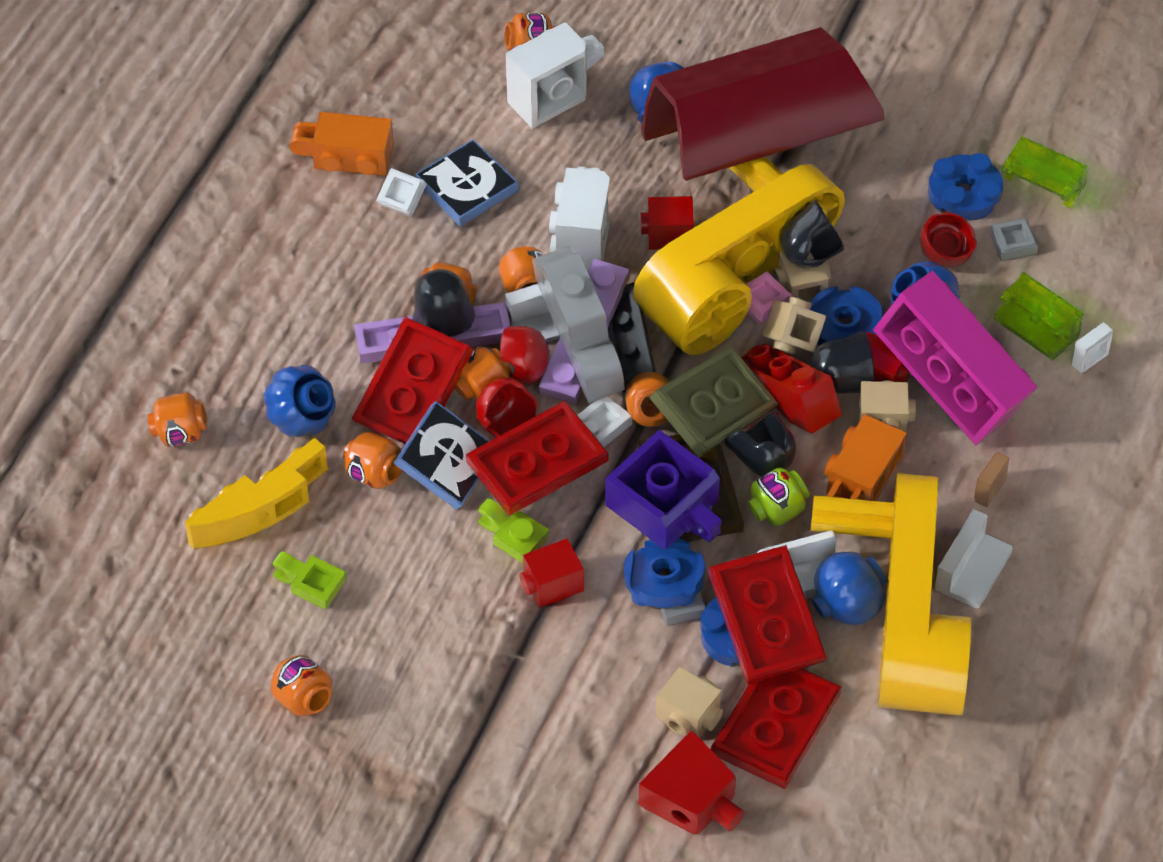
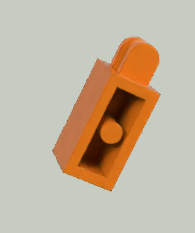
M319 112L317 123L298 122L295 124L289 148L294 154L313 157L314 169L387 176L394 145L392 119Z
M864 414L857 427L850 426L842 442L843 449L839 455L832 454L827 462L824 475L828 476L827 497L876 501L904 457L907 433Z

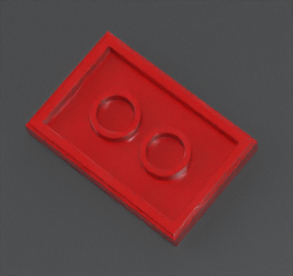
M404 316L351 419L355 423L405 446L419 422L435 401L445 407L474 349L470 345Z
M565 400L466 454L467 464L509 516L609 461V453Z
M787 545L709 567L708 574L747 684L825 662L827 657Z
M798 669L750 683L713 742L711 750L719 759L786 789L838 700L842 686L804 669Z

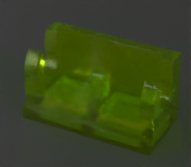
M1023 136L1020 137L1002 165L1005 179L1011 181L1014 176L1026 180L1060 196L1064 200L1062 205L1068 208L1075 202L1087 182V165Z
M1025 272L999 298V301L1004 304L994 313V320L1052 361L1080 335L1084 313Z

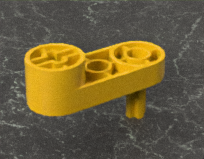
M762 157L730 167L729 169L753 192L668 243L656 252L642 268L635 281L632 293L634 301L683 352L689 355L703 354L717 347L738 328L748 313L752 301L751 288L747 284L766 271L770 275L773 274V269L778 268L779 252L782 251L779 244V235L783 228L805 209L811 201L817 200L824 214L833 227L835 226L844 208V192L815 165H800L783 174L766 157Z
M897 473L894 503L814 495L811 531L826 532L833 530L834 533L890 538L878 707L962 716L969 669L971 617L930 613L938 477Z

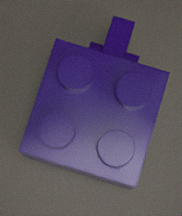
M658 430L605 478L606 506L665 551L685 532L692 531L709 543L721 533V519L711 509L719 501V476L712 467L661 430Z

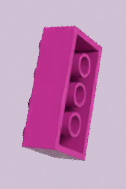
M933 270L901 292L873 329L975 446L1003 426L1038 388L1027 372L1016 364L1004 350L1001 343L990 335L977 320L974 313L963 305L951 291L948 284L942 281Z

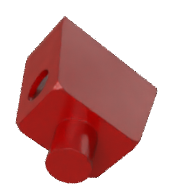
M692 731L639 783L638 804L641 807L691 834H700L712 820L730 832L737 827L744 816V810L731 801L735 796L736 788L734 773Z

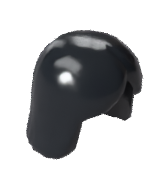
M817 200L811 201L805 209L783 228L779 235V244L784 255L794 266L803 269L817 268L826 260L844 251V244L824 214L823 208ZM809 252L812 254L813 260H807Z
M436 269L426 272L417 280L414 290V313L412 320L450 337L464 333L465 330L472 327L475 318L474 308L471 305L466 284L457 274L446 269Z
M861 331L847 337L824 342L812 354L810 366L831 376L836 394H860L861 381L875 382L870 342L868 337Z
M778 412L767 415L746 432L738 430L732 433L725 440V445L751 471L760 477L779 467L786 470L792 465L796 456L795 438L783 423Z

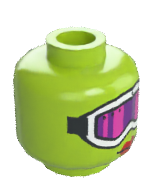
M779 467L759 478L751 485L750 491L753 499L748 501V506L759 522L766 519L768 523L778 527L801 514L806 509V499L810 495L806 485L795 470L788 472L784 468Z

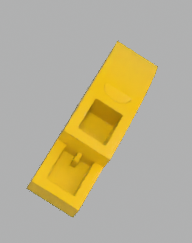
M313 438L305 446L296 448L289 458L274 470L271 469L265 472L256 484L244 475L234 484L231 483L225 486L216 498L204 507L197 508L192 512L188 520L185 521L189 545L197 549L216 546L247 537L278 523L310 502L308 485L328 470L325 446L316 438Z

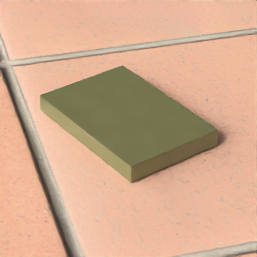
M731 345L655 390L649 397L698 458L725 442L732 433L744 430L772 412L779 404Z

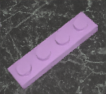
M593 259L588 274L604 308L608 328L622 297L624 287L630 278V271L628 268ZM559 338L539 385L540 394L577 404L582 387L563 342Z
M506 303L473 307L475 318L472 327L465 330L464 333L452 336V338L471 347L501 343L503 330L510 326ZM404 317L354 325L361 364L382 361Z

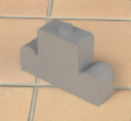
M570 246L532 259L535 279L588 403L624 391L623 372L615 348L608 337L606 314L580 253L576 252L573 254Z

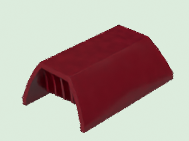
M822 27L656 76L647 97L641 131L645 141L678 131L683 179L688 181L885 120L884 109L846 48Z

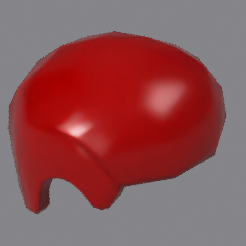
M951 212L933 214L923 225L919 237L921 251L928 261L936 262L946 268H955L969 260L977 245L973 227L963 216Z
M508 326L503 330L500 347L501 359L515 367V372L511 373L509 378L511 377L519 381L524 386L536 383L544 376L550 359L546 339L540 331L533 327Z
M511 377L495 379L483 388L476 401L477 420L486 431L498 437L535 417L538 404L537 399L523 384Z

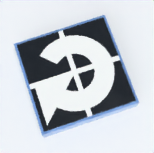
M474 139L415 174L416 178L424 180L427 184L424 192L459 226L464 225L519 191L518 182Z
M435 401L429 407L393 464L457 510L463 505L479 479L467 464L466 454L489 442V440Z

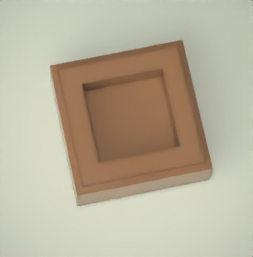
M1000 452L994 453L977 478L974 495L976 503L986 508L1006 481L1010 457Z

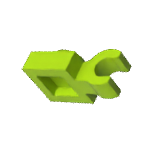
M489 498L478 508V512L483 514L478 519V523L485 529L495 533L493 545L523 563L524 554L540 549L549 538L548 528L521 511L509 517L497 502Z
M281 551L272 563L277 568L273 577L283 583L290 584L292 594L324 610L328 608L347 580L346 571L313 555L309 557L306 563H303L292 555Z

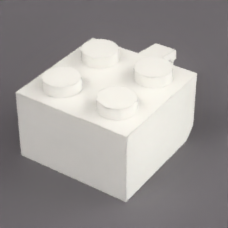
M564 22L553 29L546 30L538 37L514 47L506 53L507 103L533 129L585 101L587 95V69L604 58V46L593 35L581 38Z
M566 167L564 181L557 182L555 189V204L559 206H557L556 211H551L549 233L555 234L551 237L550 253L570 246L573 254L576 252L580 253L587 272L593 259L604 261L610 229V221L608 220L610 177L604 171H600L599 168Z

